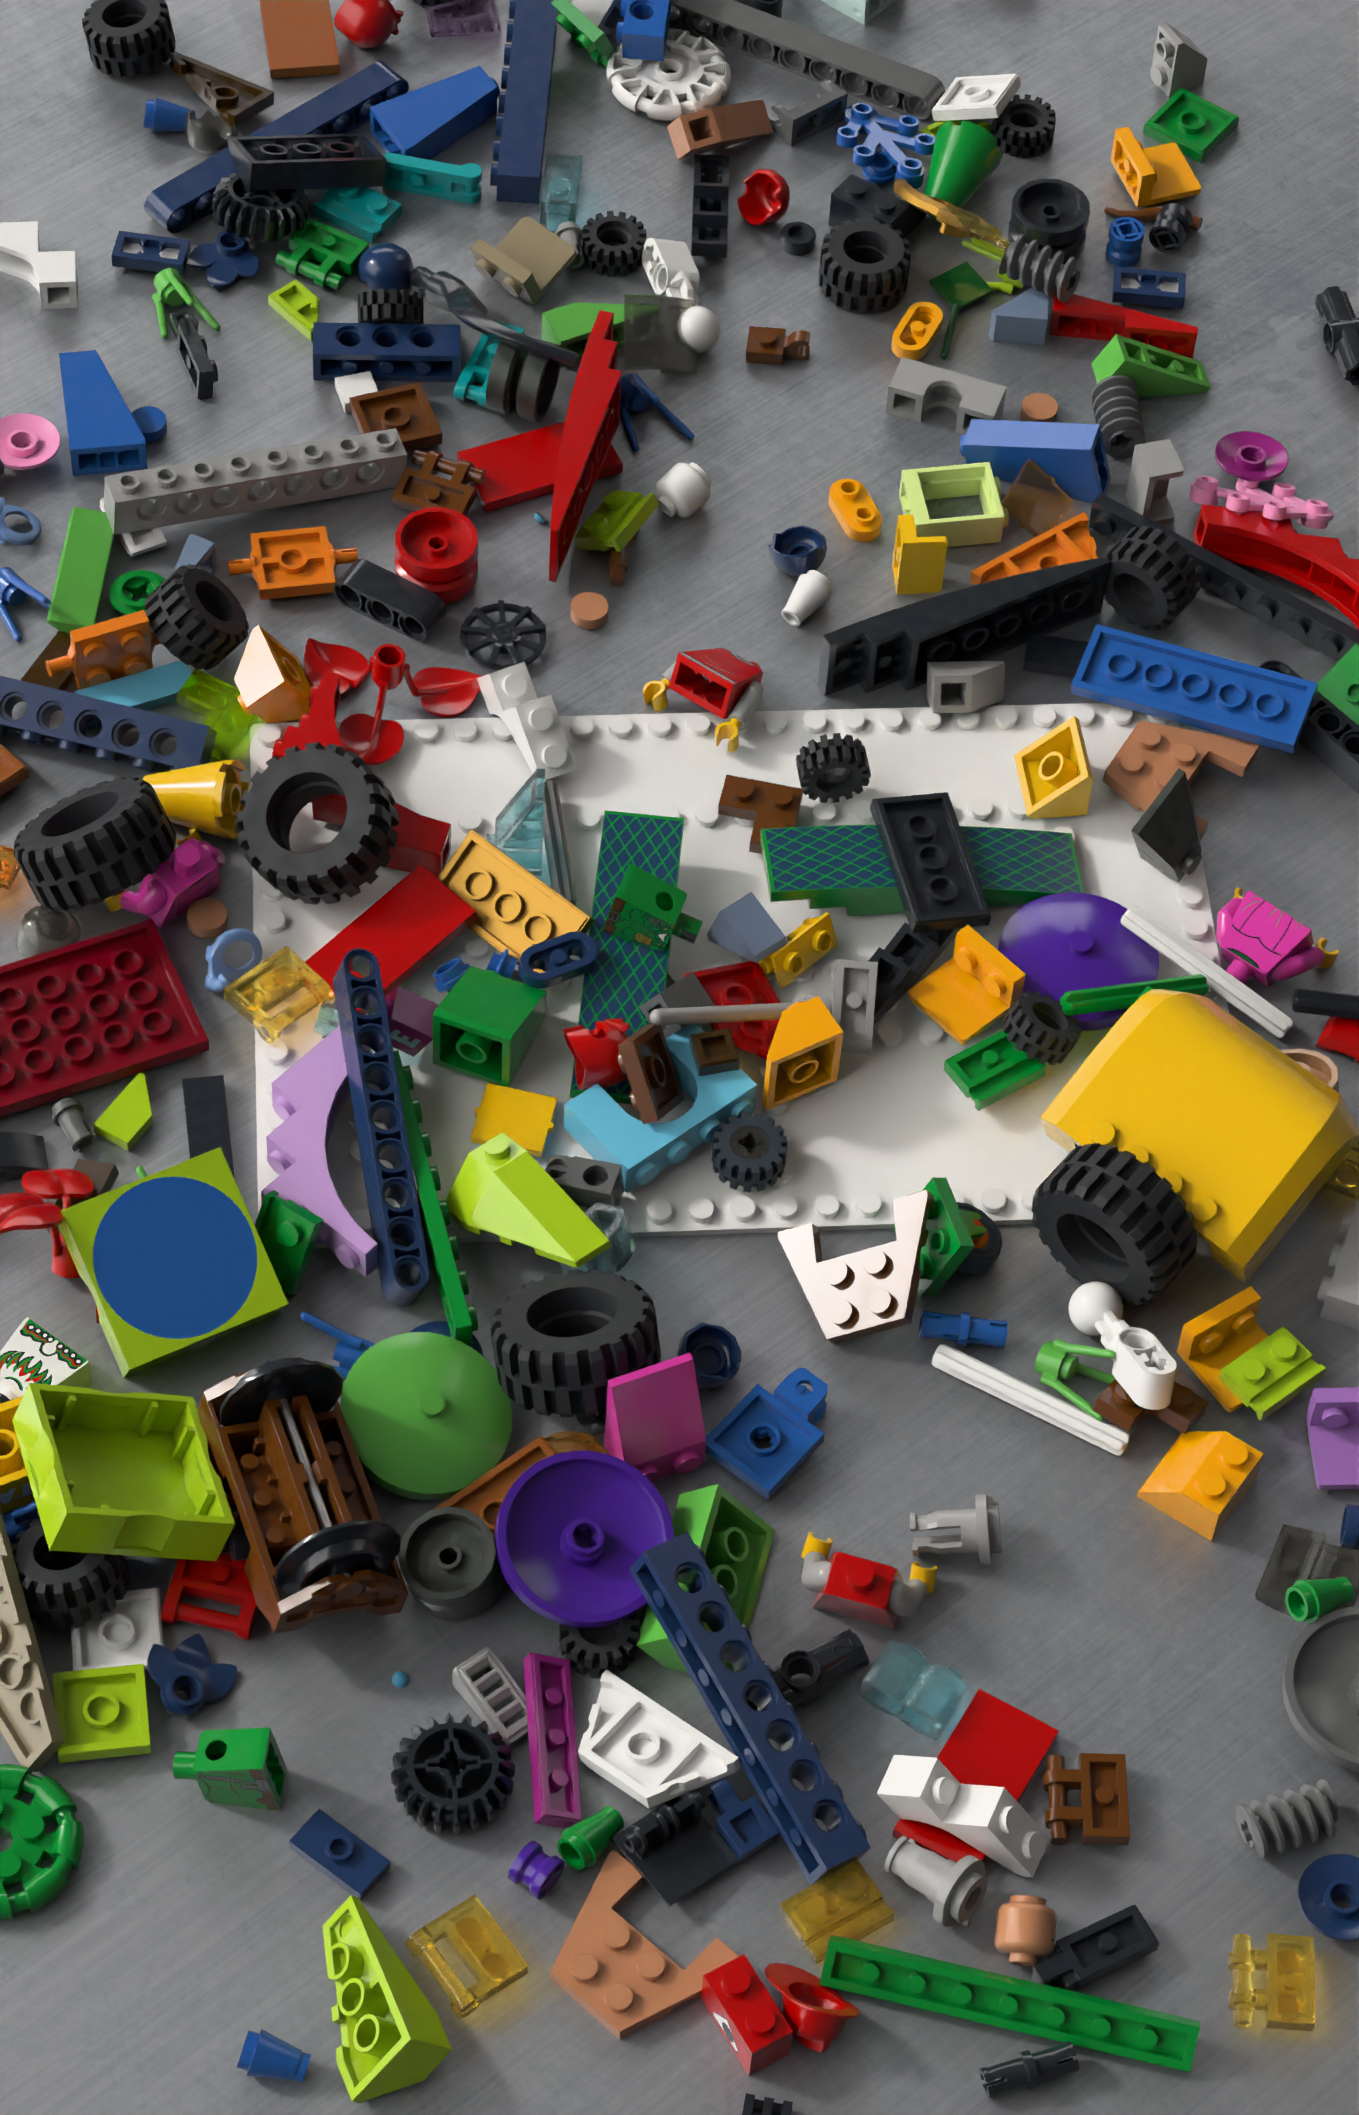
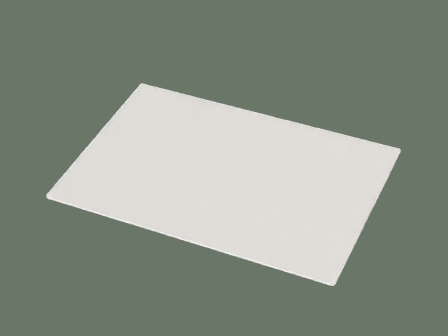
M1107 703L995 705L966 713H933L930 707L755 711L747 725L740 727L738 730V749L729 753V739H723L719 746H716L715 729L720 723L730 722V719H722L712 712L559 716L577 769L550 778L544 782L552 780L558 784L577 900L576 906L591 917L605 810L684 818L677 888L685 891L687 898L681 912L702 920L703 923L694 944L672 935L666 989L683 979L685 973L751 961L709 941L707 936L719 912L750 892L758 899L785 936H788L802 925L806 918L821 917L824 913L828 912L837 938L838 945L785 988L781 989L779 987L775 973L765 974L781 1003L798 1002L806 994L825 993L828 995L832 1005L837 959L869 961L879 947L883 950L904 923L909 925L906 913L848 916L846 907L809 909L808 900L770 902L763 854L749 852L755 821L718 814V806L726 774L801 788L796 766V756L800 755L799 750L802 746L809 748L808 742L812 739L817 743L820 742V736L827 735V739H832L833 733H840L841 739L846 734L852 735L853 741L858 738L866 749L870 767V782L868 786H863V791L860 794L853 791V798L846 800L845 796L839 797L840 802L833 803L832 798H828L827 803H821L819 797L814 801L809 799L808 794L805 795L803 793L796 827L875 825L870 810L872 799L948 792L959 826L1072 833L1084 893L1107 898L1127 909L1132 905L1138 906L1221 967L1203 860L1201 859L1198 867L1192 874H1185L1178 883L1141 859L1131 830L1145 811L1142 809L1137 811L1103 782L1106 768L1139 721L1180 728L1178 722ZM1075 716L1080 721L1093 776L1087 815L1031 819L1027 816L1014 755ZM500 717L393 720L402 726L404 732V741L400 752L386 763L368 766L384 781V785L391 791L396 803L420 815L451 824V851L446 864L472 829L551 887L536 794L539 782L534 777L505 722ZM335 721L337 729L342 721ZM299 722L256 723L250 727L251 778L256 771L262 773L268 768L266 762L272 758L274 744L277 739H283L287 726L299 727ZM308 803L300 810L292 823L289 835L290 849L296 853H309L319 850L328 845L338 835L343 826L313 820L312 803ZM380 866L375 872L379 877L371 885L366 881L359 886L361 892L350 898L346 894L340 895L341 900L332 904H327L320 898V903L313 905L305 904L300 898L294 901L284 896L252 867L253 933L260 940L263 950L262 960L257 969L254 970L258 1214L262 1205L261 1191L279 1176L267 1161L266 1136L284 1122L276 1114L272 1106V1082L340 1025L336 1000L303 972L302 964L403 880L410 872ZM1025 905L988 907L991 914L989 926L972 928L998 950L1000 936L1005 925ZM467 927L399 986L439 1005L448 994V991L438 992L435 987L437 981L433 977V973L439 967L452 959L461 958L464 964L486 970L493 953L496 952L500 955L502 953ZM956 936L914 985L953 958ZM1158 952L1159 971L1157 980L1190 976L1189 973ZM576 955L570 956L573 960H580ZM516 964L510 979L524 983L519 976V965ZM584 974L542 989L547 991L546 1017L510 1087L558 1098L552 1120L554 1131L548 1133L542 1157L531 1155L544 1170L549 1159L556 1155L593 1159L564 1129L565 1104L573 1099L570 1098L574 1057L566 1044L562 1030L578 1026ZM1209 989V993L1205 994V997L1229 1013L1227 1001ZM907 992L873 1025L872 1045L869 1054L841 1052L837 1081L767 1111L762 1106L767 1060L736 1047L740 1060L739 1067L757 1084L755 1109L749 1117H754L755 1112L762 1114V1119L765 1121L770 1117L775 1120V1127L780 1125L783 1128V1136H787V1159L781 1178L777 1177V1181L773 1186L766 1183L765 1190L757 1191L756 1187H751V1192H743V1186H738L737 1190L730 1188V1181L728 1180L723 1183L719 1180V1173L715 1174L713 1170V1162H711L713 1141L710 1143L704 1142L690 1151L689 1155L678 1164L672 1163L658 1172L657 1176L649 1184L639 1185L628 1193L624 1191L614 1220L599 1217L597 1209L577 1206L607 1238L776 1233L809 1223L817 1226L819 1231L893 1229L895 1227L892 1200L922 1191L932 1177L947 1178L956 1202L970 1204L982 1210L994 1221L995 1225L1034 1224L1032 1219V1202L1035 1190L1069 1154L1067 1150L1046 1135L1041 1116L1112 1027L1082 1031L1079 1040L1062 1063L1049 1065L1046 1061L1045 1076L980 1111L975 1108V1102L970 1097L967 1098L944 1071V1063L946 1059L1003 1030L1002 1027L1004 1025L1002 1022L1007 1014L968 1043L961 1045L909 1000ZM699 1023V1027L704 1032L713 1031L710 1023ZM432 1040L414 1057L400 1050L398 1051L402 1066L409 1065L411 1068L414 1089L409 1090L411 1099L418 1098L420 1102L423 1123L418 1125L420 1133L427 1132L429 1135L432 1156L427 1157L430 1167L437 1166L441 1191H436L438 1200L442 1201L446 1200L468 1153L482 1145L470 1142V1137L476 1121L475 1108L480 1107L486 1085L489 1082L433 1064ZM367 1083L371 1089L381 1091L377 1085ZM682 1089L685 1100L660 1120L650 1123H665L682 1117L694 1105L692 1099ZM350 1094L337 1115L328 1141V1172L344 1207L355 1223L373 1239ZM617 1103L626 1113L642 1121L640 1113L634 1110L632 1104ZM373 1121L378 1128L387 1130L383 1123ZM750 1144L740 1145L733 1149L736 1155L748 1160L759 1159L766 1155L764 1150ZM380 1159L383 1166L393 1169V1165L390 1162ZM386 1198V1201L391 1206L400 1207L395 1200ZM450 1217V1225H446L448 1236L455 1234L457 1243L501 1242L499 1235L483 1231L481 1235L470 1232L452 1217ZM392 1237V1240L397 1245H406L402 1239ZM316 1243L314 1248H321L327 1246H325L323 1243L321 1245Z

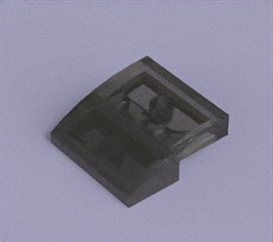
M624 294V370H660V373L696 374L697 349L688 344L681 331L682 317L690 307L696 306V300L669 296Z
M1283 1524L1256 1590V1600L1283 1614L1291 1616L1286 1607L1285 1595L1288 1588L1292 1587L1297 1580L1346 1577L1353 1586L1354 1597L1350 1603L1343 1604L1335 1610L1354 1607L1359 1595V1550L1327 1544L1325 1533Z

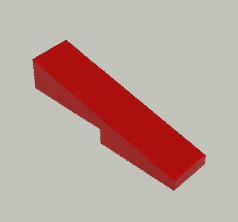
M1073 294L1065 303L1059 301L1057 296L1053 297L1049 335L1111 341L1117 334L1193 359L1198 327Z

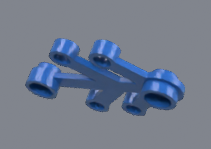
M863 102L847 107L844 111L846 126L838 128L836 143L843 148L854 147L853 163L861 167L871 166L874 154L879 147L897 167L895 180L904 178L914 189L921 187L925 172L922 162L916 158H907L898 148L902 147L913 150L920 155H931L933 153L935 137L927 133L918 134L919 119L912 115H903L899 120L878 115L871 105ZM882 128L897 131L899 134L882 130ZM859 133L868 134L863 145H857Z

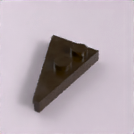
M176 51L171 53L172 57L169 67L232 128H236L274 104V92Z

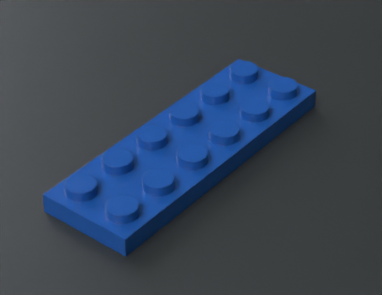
M1096 624L1072 681L1071 694L1293 754L1317 694L1318 683Z

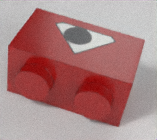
M745 1954L703 1975L701 2000L748 2076L790 2055L793 2030Z

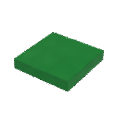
M1181 87L1144 124L1143 134L1162 144L1176 143L1183 155L1201 164L1238 127L1239 117Z

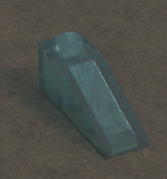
M551 153L547 155L540 199V224L553 233L557 231L558 226L563 222L571 221L576 223L583 156Z
M536 769L496 817L495 834H487L489 842L535 876H542L545 769Z

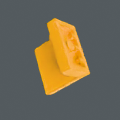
M1129 127L1115 129L1110 161L1136 207L1200 194L1201 185L1176 143L1172 142L1143 149L1140 140L1135 139Z
M967 925L956 933L953 958L910 988L907 997L958 1043L965 1045L1008 1013L1023 992L1026 974L972 927Z
M1252 1286L1185 1323L1177 1348V1353L1227 1412H1233L1244 1404L1219 1380L1221 1369L1268 1337L1256 1323L1261 1297Z

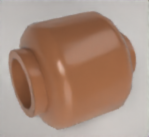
M1012 1895L1009 1897V1902L998 1907L994 1944L999 1952L1009 1955L1010 1964L1034 1967L1037 1965L1038 1958H1045L1054 1951L1057 1915L1052 1908L1046 1906V1899L1030 1895Z

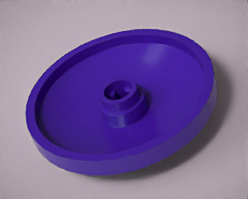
M1057 893L1038 898L1026 904L1009 919L1001 933L998 951L1026 974L1022 995L1027 991L1031 994L1035 991L1039 992L1042 997L1045 994L1050 996L1054 1002H1057V1000L1060 1002V997L1067 991L1157 980L1159 971L1158 951L1121 924V918L1128 909L1107 898L1087 893ZM1128 1008L1072 1015V1018L1079 1021L1078 1027L1082 1031L1100 1030L1114 1026Z
M569 1451L540 1460L517 1478L508 1490L498 1512L494 1540L501 1572L513 1592L522 1602L539 1615L551 1621L572 1627L596 1628L625 1620L648 1604L629 1569L643 1551L673 1539L674 1529L669 1510L661 1494L651 1481L635 1467L619 1458L604 1453Z

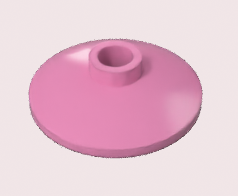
M25 413L12 414L0 419V459L3 462V467L16 470L33 469L48 463L57 454L60 447V435L57 428L47 419Z

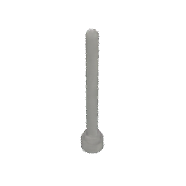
M825 993L806 994L804 998L798 1000V1002H805L819 996L832 1015L831 1001ZM796 1002L655 1009L650 1013V1021L654 1025L780 1020L782 1011Z

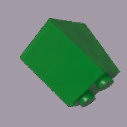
M470 966L433 1013V1064L495 1085L510 1088L546 1017L547 991L503 977L492 970H482Z

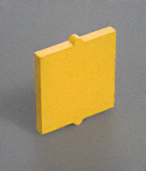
M487 1083L481 1105L475 1108L476 1121L470 1142L484 1144L503 1132L527 1150L530 1155L542 1157L548 1133L554 1131L552 1120L558 1098Z

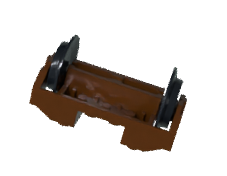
M301 1357L270 1361L244 1374L233 1375L203 1392L197 1410L208 1440V1453L212 1466L221 1479L224 1492H232L251 1547L244 1569L256 1604L270 1622L273 1634L297 1630L319 1617L364 1610L378 1616L400 1613L408 1595L396 1561V1556L400 1552L401 1547L400 1534L392 1525L383 1523L338 1402L343 1389L342 1376L331 1365L310 1361Z

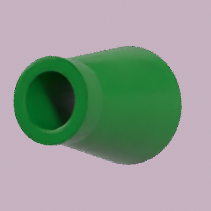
M1346 1577L1297 1580L1286 1591L1285 1603L1289 1614L1294 1620L1312 1623L1341 1605L1350 1603L1354 1597V1590L1351 1582Z
M605 1806L594 1815L564 1829L561 1839L557 1842V1849L562 1859L576 1870L594 1866L610 1844L611 1837L624 1827L622 1816L615 1808Z

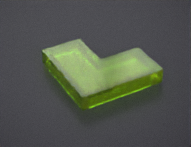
M195 669L177 693L176 703L207 717L202 724L210 726L217 732L211 755L220 760H228L258 716L256 714L250 716L242 708L237 699V696L241 694L238 688L201 670Z

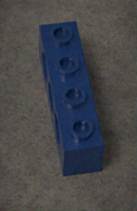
M314 322L313 380H335L337 377L371 371L374 381L457 382L460 377L461 325Z

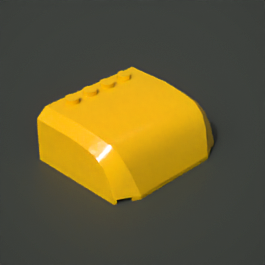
M1152 989L1128 1008L1041 1116L1046 1135L1069 1153L1076 1147L1086 1144H1109L1117 1146L1121 1152L1126 1150L1136 1155V1159L1140 1162H1147L1154 1167V1172L1162 1179L1165 1177L1173 1185L1172 1190L1176 1195H1181L1185 1201V1209L1187 1212L1192 1213L1195 1221L1194 1229L1197 1230L1199 1236L1209 1242L1212 1259L1245 1284L1251 1279L1359 1140V1130L1340 1093L1209 998L1165 989Z

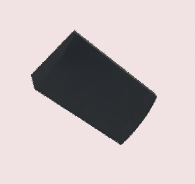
M362 133L228 137V147L233 163L249 191L384 186L386 158Z

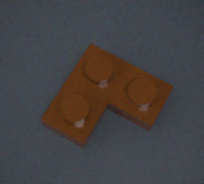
M726 774L719 801L718 814L755 821L749 852L762 854L760 842L761 829L796 827L803 799L802 788Z
M1115 1379L1096 1398L1092 1410L1128 1432L1147 1413H1150L1185 1434L1204 1415L1209 1402L1195 1394L1190 1388L1181 1386L1174 1381L1170 1404L1163 1409L1150 1410L1137 1405Z

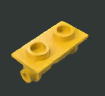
M826 912L821 917L806 918L802 925L786 936L788 944L758 963L765 974L775 973L779 987L781 989L785 988L838 945L830 914Z

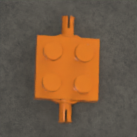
M326 526L250 533L252 548L250 558L227 560L229 576L252 573L258 585L260 600L334 593L336 565L354 563L358 560L357 547L334 550L328 540Z
M141 610L70 631L71 645L67 655L49 661L46 660L45 665L50 677L72 670L75 685L78 690L152 669V653L155 646L162 643L158 640L156 634L150 631L149 619L145 611Z

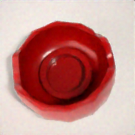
M759 169L743 181L746 184V191L737 198V205L741 217L747 223L758 226L767 225L780 220L785 215L790 202V189L786 179L773 169Z

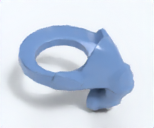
M0 497V544L3 545L5 542L14 545L25 546L37 541L41 533V524L38 518L24 508L4 505L5 498ZM11 514L21 515L30 521L33 529L27 533L15 532L6 525L4 518Z
M234 928L221 934L212 946H207L205 960L208 962V972L205 977V988L207 991L219 993L227 988H232L234 981H241L257 969L262 960L263 950L260 940L253 932L244 928ZM237 940H244L250 943L253 948V956L248 964L240 968H231L224 963L223 951L227 945Z

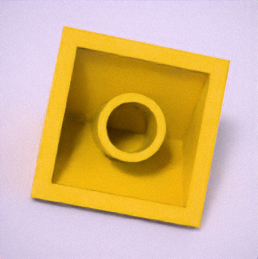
M1073 716L1014 755L1027 816L1031 819L1087 815L1093 776L1080 721L1077 717Z

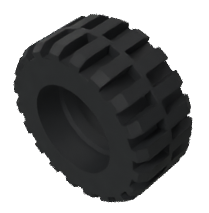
M320 742L307 743L305 745L306 750H301L296 745L286 749V756L280 759L276 755L266 762L268 768L262 773L256 771L250 779L253 786L250 791L244 790L240 799V803L245 806L244 811H238L236 825L243 830L237 835L240 847L246 852L245 858L249 864L284 896L294 901L300 898L305 904L317 905L320 903V898L327 904L337 903L341 900L340 895L346 894L351 898L360 893L359 886L366 881L371 885L379 877L375 872L380 865L383 867L388 865L392 857L388 853L389 846L395 847L398 839V833L392 828L399 824L398 811L393 807L395 799L391 791L384 785V781L352 751L346 752L341 746L335 744H328L325 748ZM322 796H345L347 814L338 835L328 845L319 850L309 853L292 852L289 835L292 823L300 810L311 801Z
M130 776L128 779L120 777L110 782L103 781L97 783L96 786L81 789L76 794L59 800L51 808L43 810L36 819L30 820L25 825V830H21L18 833L14 842L13 854L37 901L41 905L53 911L55 909L57 911H67L70 908L77 910L84 908L85 905H95L103 902L104 899L110 896H117L123 893L126 888L132 885L135 886L143 881V878L148 874H153L159 869L161 863L169 859L170 853L174 851L176 832L150 783L137 777Z
M1100 1143L1086 1144L1073 1149L1035 1190L1032 1202V1219L1034 1226L1040 1230L1039 1238L1043 1245L1049 1247L1051 1250L1050 1254L1055 1261H1060L1066 1268L1065 1271L1073 1278H1078L1084 1284L1096 1281L1110 1285L1118 1292L1124 1305H1140L1152 1302V1300L1157 1299L1194 1258L1197 1246V1230L1194 1229L1195 1221L1192 1213L1187 1212L1185 1209L1186 1203L1181 1195H1176L1172 1190L1173 1185L1165 1177L1162 1179L1155 1173V1168L1147 1162H1140L1136 1159V1155L1127 1150L1119 1151L1117 1146L1101 1145Z
M570 1270L567 1271L568 1274L556 1275V1273L545 1275L543 1280L537 1282L531 1280L523 1284L520 1291L514 1290L507 1295L505 1301L501 1302L493 1315L494 1318L491 1322V1337L498 1382L502 1386L503 1392L522 1408L528 1411L534 1408L538 1414L550 1416L552 1413L559 1414L561 1417H573L574 1414L585 1413V1416L596 1415L599 1410L606 1409L608 1380L661 1362L656 1309L653 1300L633 1280L627 1281L622 1275L616 1273L605 1275L600 1270H591L590 1273Z

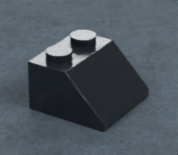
M851 174L831 193L828 225L841 227L842 222L847 220L855 222L858 218H864V221L875 219L879 220L881 224L888 223L892 225L893 230H900L904 234V239L926 217L927 213L913 207L901 197L882 187Z

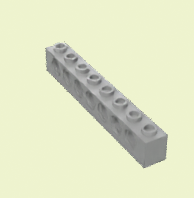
M396 428L107 475L105 476L104 510L113 534L116 535L396 488L406 468L407 453Z

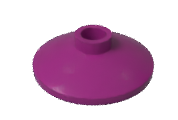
M1239 431L1225 435L1216 444L1214 453L1217 463L1223 470L1237 478L1249 481H1267L1280 476L1286 470L1289 460L1288 453L1281 443L1270 436L1252 431Z

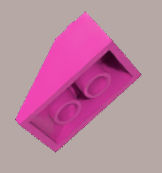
M690 1353L608 1380L604 1451L606 1454L629 1463L645 1475L652 1484L656 1483L660 1478L674 1473L685 1474L691 1472L704 1463L706 1435L694 1361Z

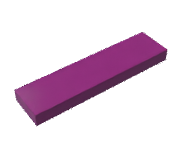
M530 1652L523 1659L534 1822L535 1824L566 1829L583 1820L570 1659Z

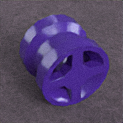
M532 1840L524 1846L510 1867L508 1879L517 1885L525 1884L529 1887L530 1894L541 1900L551 1891L560 1878L565 1861L556 1855L549 1857L543 1852V1846Z

